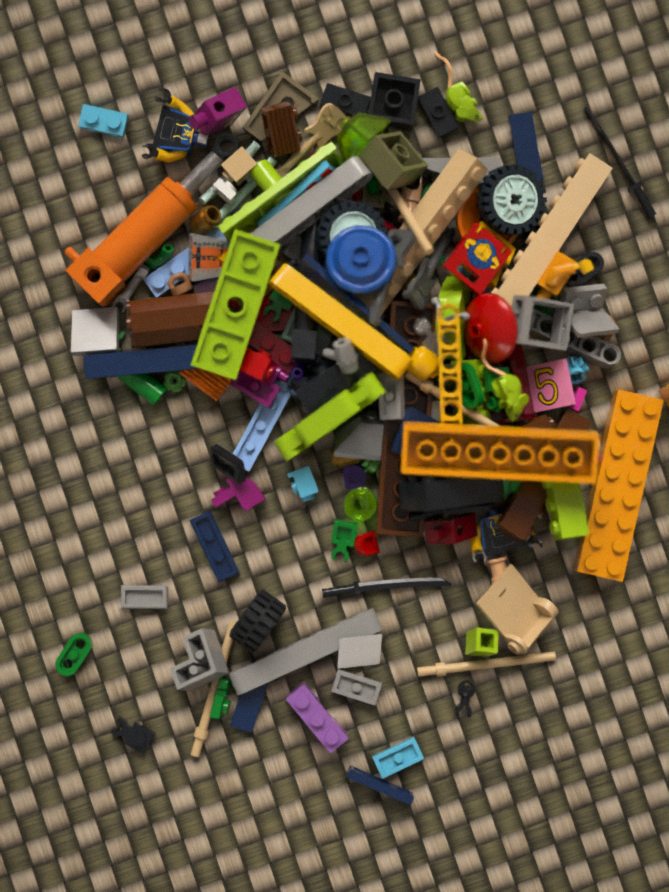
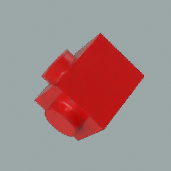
M247 348L239 371L267 384L276 373L275 366L277 363L271 359V354L261 349L257 353Z

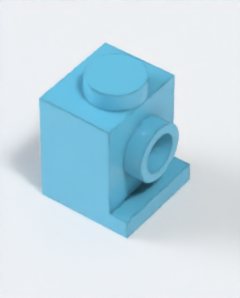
M309 466L287 474L288 478L293 477L295 480L291 482L295 496L300 494L303 502L316 498L314 493L319 491Z

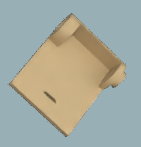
M512 564L508 565L476 603L506 640L508 648L515 654H525L559 613L557 607L551 601L536 595Z

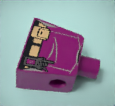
M234 87L204 101L197 111L189 117V124L195 130L199 128L201 133L206 136L230 128L247 108V105L237 88Z

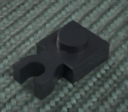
M120 716L117 722L123 725V730L113 728L110 733L115 736H124L126 738L123 742L125 745L144 754L156 732L136 721L133 726H130L127 720Z

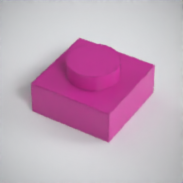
M580 387L573 392L576 404L567 407L576 413L579 412L587 390Z

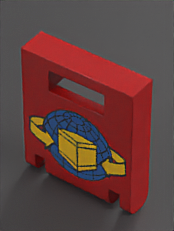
M474 222L444 262L442 268L478 296L486 289L510 256L512 250L507 248L501 253L505 245L484 227L477 233L476 231L480 224ZM462 263L478 277H475L471 282L457 268Z

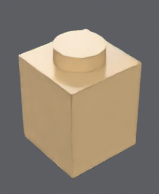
M241 146L221 164L225 170L222 174L230 183L235 181L239 186L250 176V171L257 163Z

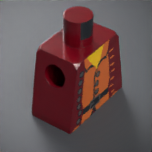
M475 513L449 515L445 519L435 517L424 521L427 544H457L478 536ZM458 525H461L462 528L457 530Z

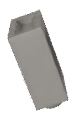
M514 295L512 310L517 322L516 344L567 351L574 304L531 296ZM533 304L555 308L550 342L528 339Z

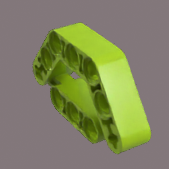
M372 372L358 381L349 390H345L301 421L292 430L273 443L287 462L362 411V409L372 404L386 391Z

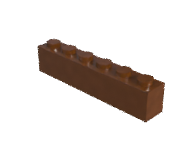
M570 408L562 411L555 422L557 429L590 431L588 428L592 423ZM521 480L494 528L516 542L523 541L524 539L527 540L534 531L532 525L535 520H539L546 510L543 506L546 503L547 492L543 488L542 481Z

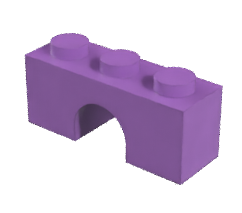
M305 681L286 696L288 703L330 754L349 739L348 733L335 717H332L320 703L319 698Z

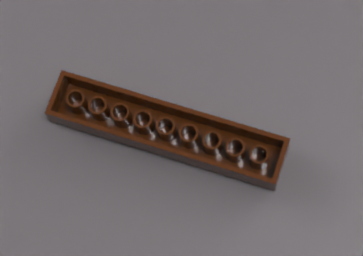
M391 301L389 326L413 348L425 346L435 353L436 306L427 303L424 310H416L411 302ZM406 370L404 373L405 413L407 408L410 407L431 417L432 394L429 392L428 394L419 390V386L406 379L405 375L408 372ZM403 419L384 420L376 534L423 537L424 519L410 522L408 514L416 511L401 510L399 481L408 480L410 475L422 474L401 473L402 456L391 450Z

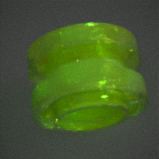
M367 487L353 488L347 494L344 501L346 514L356 521L369 519L377 508L376 495ZM358 498H363L367 502V507L365 509H358L354 501Z

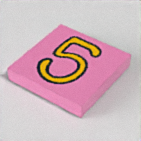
M567 358L526 367L535 413L576 404Z

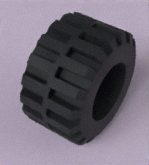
M266 590L259 591L231 629L229 637L249 652H256L285 613L286 605Z

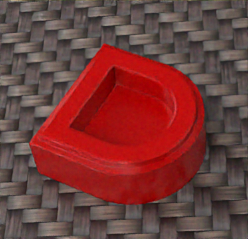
M375 531L366 532L356 537L354 546L360 556L366 557L380 553Z

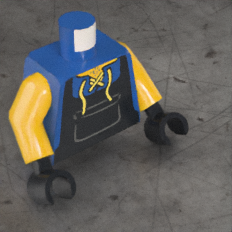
M158 89L164 93V98L162 100L160 97H155V100L159 103H166V105L162 106L153 144L148 143L142 146L143 148H148L150 154H142V158L149 159L153 157L159 161L172 163L184 159L186 155H191L194 145L207 147L209 135H203L198 129H193L189 124V117L194 112L184 102L171 96L168 89Z
M500 510L486 511L487 516L478 519V523H476L478 536L470 538L473 555L472 565L476 567V560L478 559L482 560L484 566H486V556L525 546L527 543L531 552H534L532 547L534 543H538L541 548L543 547L541 538L536 536L534 531L527 540L524 539L523 541L516 542L495 529L494 527L503 513Z

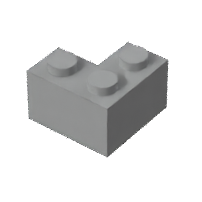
M201 628L182 637L189 660L170 668L177 690L191 691L229 674L215 630Z

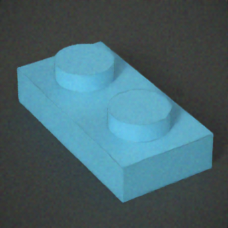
M83 104L78 127L124 138L129 115Z
M413 736L373 755L372 758L383 779L423 760L424 756Z

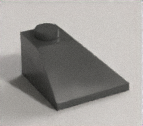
M375 410L360 411L336 428L334 457L381 461L384 420H380V413Z

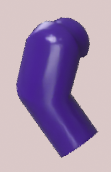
M315 353V362H314V364H309V365H315V364H316V361H317V355H316V353ZM296 363L292 369V375L295 378L302 377L308 364Z

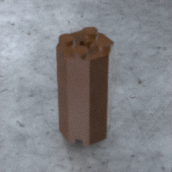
M215 291L127 302L128 316L131 317H126L128 331L133 333L130 335L132 348L199 341Z

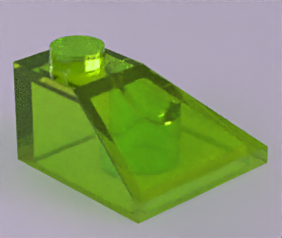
M358 112L352 118L346 117L339 126L342 130L337 136L342 163H345L354 156H359L375 135L384 133L391 121L385 117Z

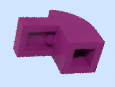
M246 477V481L241 484L231 478L226 479L231 488L227 489L224 486L213 493L215 497L211 501L215 508L236 496L243 509L247 511L266 498L258 485Z

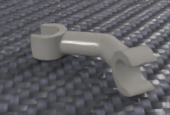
M144 264L138 268L123 293L113 301V307L117 302H121L124 306L121 313L126 311L127 302H129L133 292L145 278L150 268Z

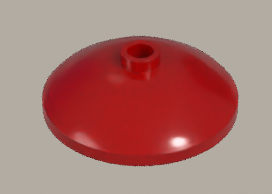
M494 293L480 294L469 303L465 311L469 313L470 318L463 323L464 338L472 354L480 360L484 348L483 340L486 339L487 351L485 359L487 363H500L506 360L515 348L517 341L516 318L512 308L504 298Z

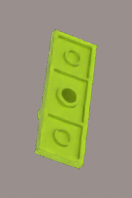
M330 142L320 147L314 155L301 161L293 171L283 178L268 160L259 161L250 171V176L263 193L253 201L245 203L241 210L233 216L225 218L222 224L218 226L229 244L235 229L248 234L259 227L257 225L258 221L323 161L326 160L336 169L341 166L343 161L336 146Z
M236 229L234 230L191 366L233 380L237 379L280 244ZM242 299L244 303L242 310L239 313H234L233 309L230 308V303L232 300Z

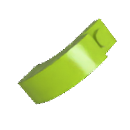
M447 276L444 280L438 296L440 305L447 302L453 303L458 308L459 313L465 312L467 304L472 298L471 290L451 276ZM445 308L442 311L443 317L447 318L455 314V311L452 308ZM459 318L460 358L464 360L466 356L463 332L464 321ZM435 320L436 343H438V320ZM446 332L443 334L442 340L446 344H452L456 340V336L452 332ZM447 356L444 358L456 360L453 356Z

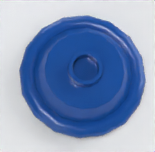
M355 225L343 229L332 239L326 252V266L330 277L339 287L351 293L366 294L380 289L390 280L396 268L397 254L392 241L383 231L372 226Z

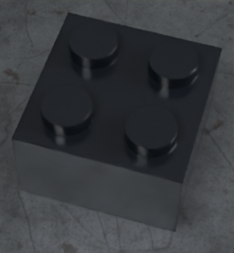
M375 72L367 124L412 131L421 79Z

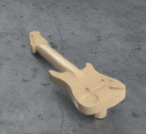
M332 103L325 104L315 122L304 129L306 134L312 133V135L300 146L301 150L296 151L282 166L279 165L275 170L282 178L285 177L315 144H317L314 151L316 153L333 136L346 130L349 125L348 118Z

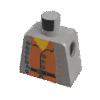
M189 233L188 276L191 281L220 276L229 249V242L226 239Z

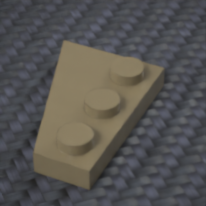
M282 71L242 129L259 142H262L266 139L260 108L288 102L292 104V107L296 108L299 115L318 101L319 98Z

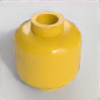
M425 346L414 347L409 354L413 363L407 371L421 381H426L429 378L434 379L439 373V356Z

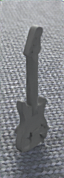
M447 228L441 233L431 258L422 259L417 276L409 283L407 290L403 291V298L410 299L416 310H424L426 307L429 292L435 285V280H432L431 277L446 246L449 245L452 237L455 236L454 228Z
M391 229L387 237L392 241L397 254L396 266L403 269L405 257L416 238L411 230ZM393 274L390 280L378 289L374 303L370 305V324L375 327L380 324V317L384 309L383 303Z

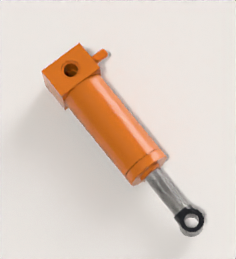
M229 133L218 136L215 145L210 149L211 152L180 183H175L169 177H166L94 251L88 247L79 255L72 247H68L65 250V254L73 263L65 271L103 308H107L126 288L127 285L124 282L198 208L191 195L224 161L239 149L236 137ZM224 143L233 144L231 151L224 152L221 150ZM101 275L99 281L93 283L94 277Z

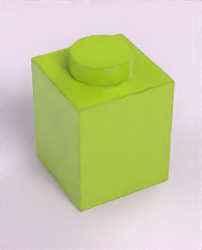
M474 628L466 632L465 655L489 657L498 653L497 630Z

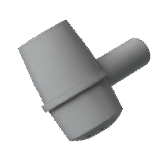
M338 339L334 342V350L329 348L323 350V356L336 360V364H338L343 374L353 373L359 368L358 356L350 339Z

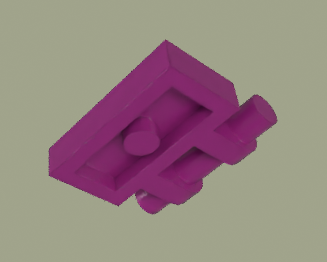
M276 365V373L273 379L265 384L239 371L237 379L232 380L230 385L270 409L282 390L275 383L279 379L287 383L290 375Z

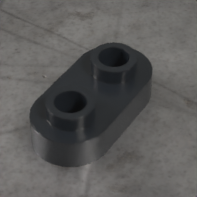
M588 252L576 260L578 263L589 259L595 263V268L584 275L580 268L577 269L576 273L573 274L577 277V280L574 282L568 280L566 285L568 287L582 286L598 275L604 267L603 257L597 252Z

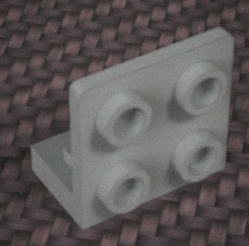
M604 284L568 287L562 290L560 302L574 304L570 328L579 338L618 333L619 327L603 309L608 290Z

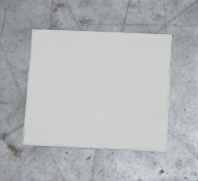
M382 634L339 638L337 669L380 664Z

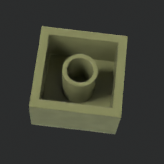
M401 131L375 135L359 154L364 164L378 178L379 184L386 188V190L412 185L428 167V164Z

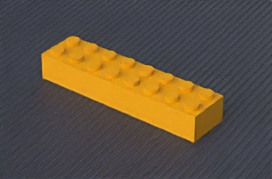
M619 389L613 391L599 452L596 484L592 483L586 509L589 535L580 537L573 570L623 582L664 400Z
M404 421L401 473L596 484L600 435L597 431Z

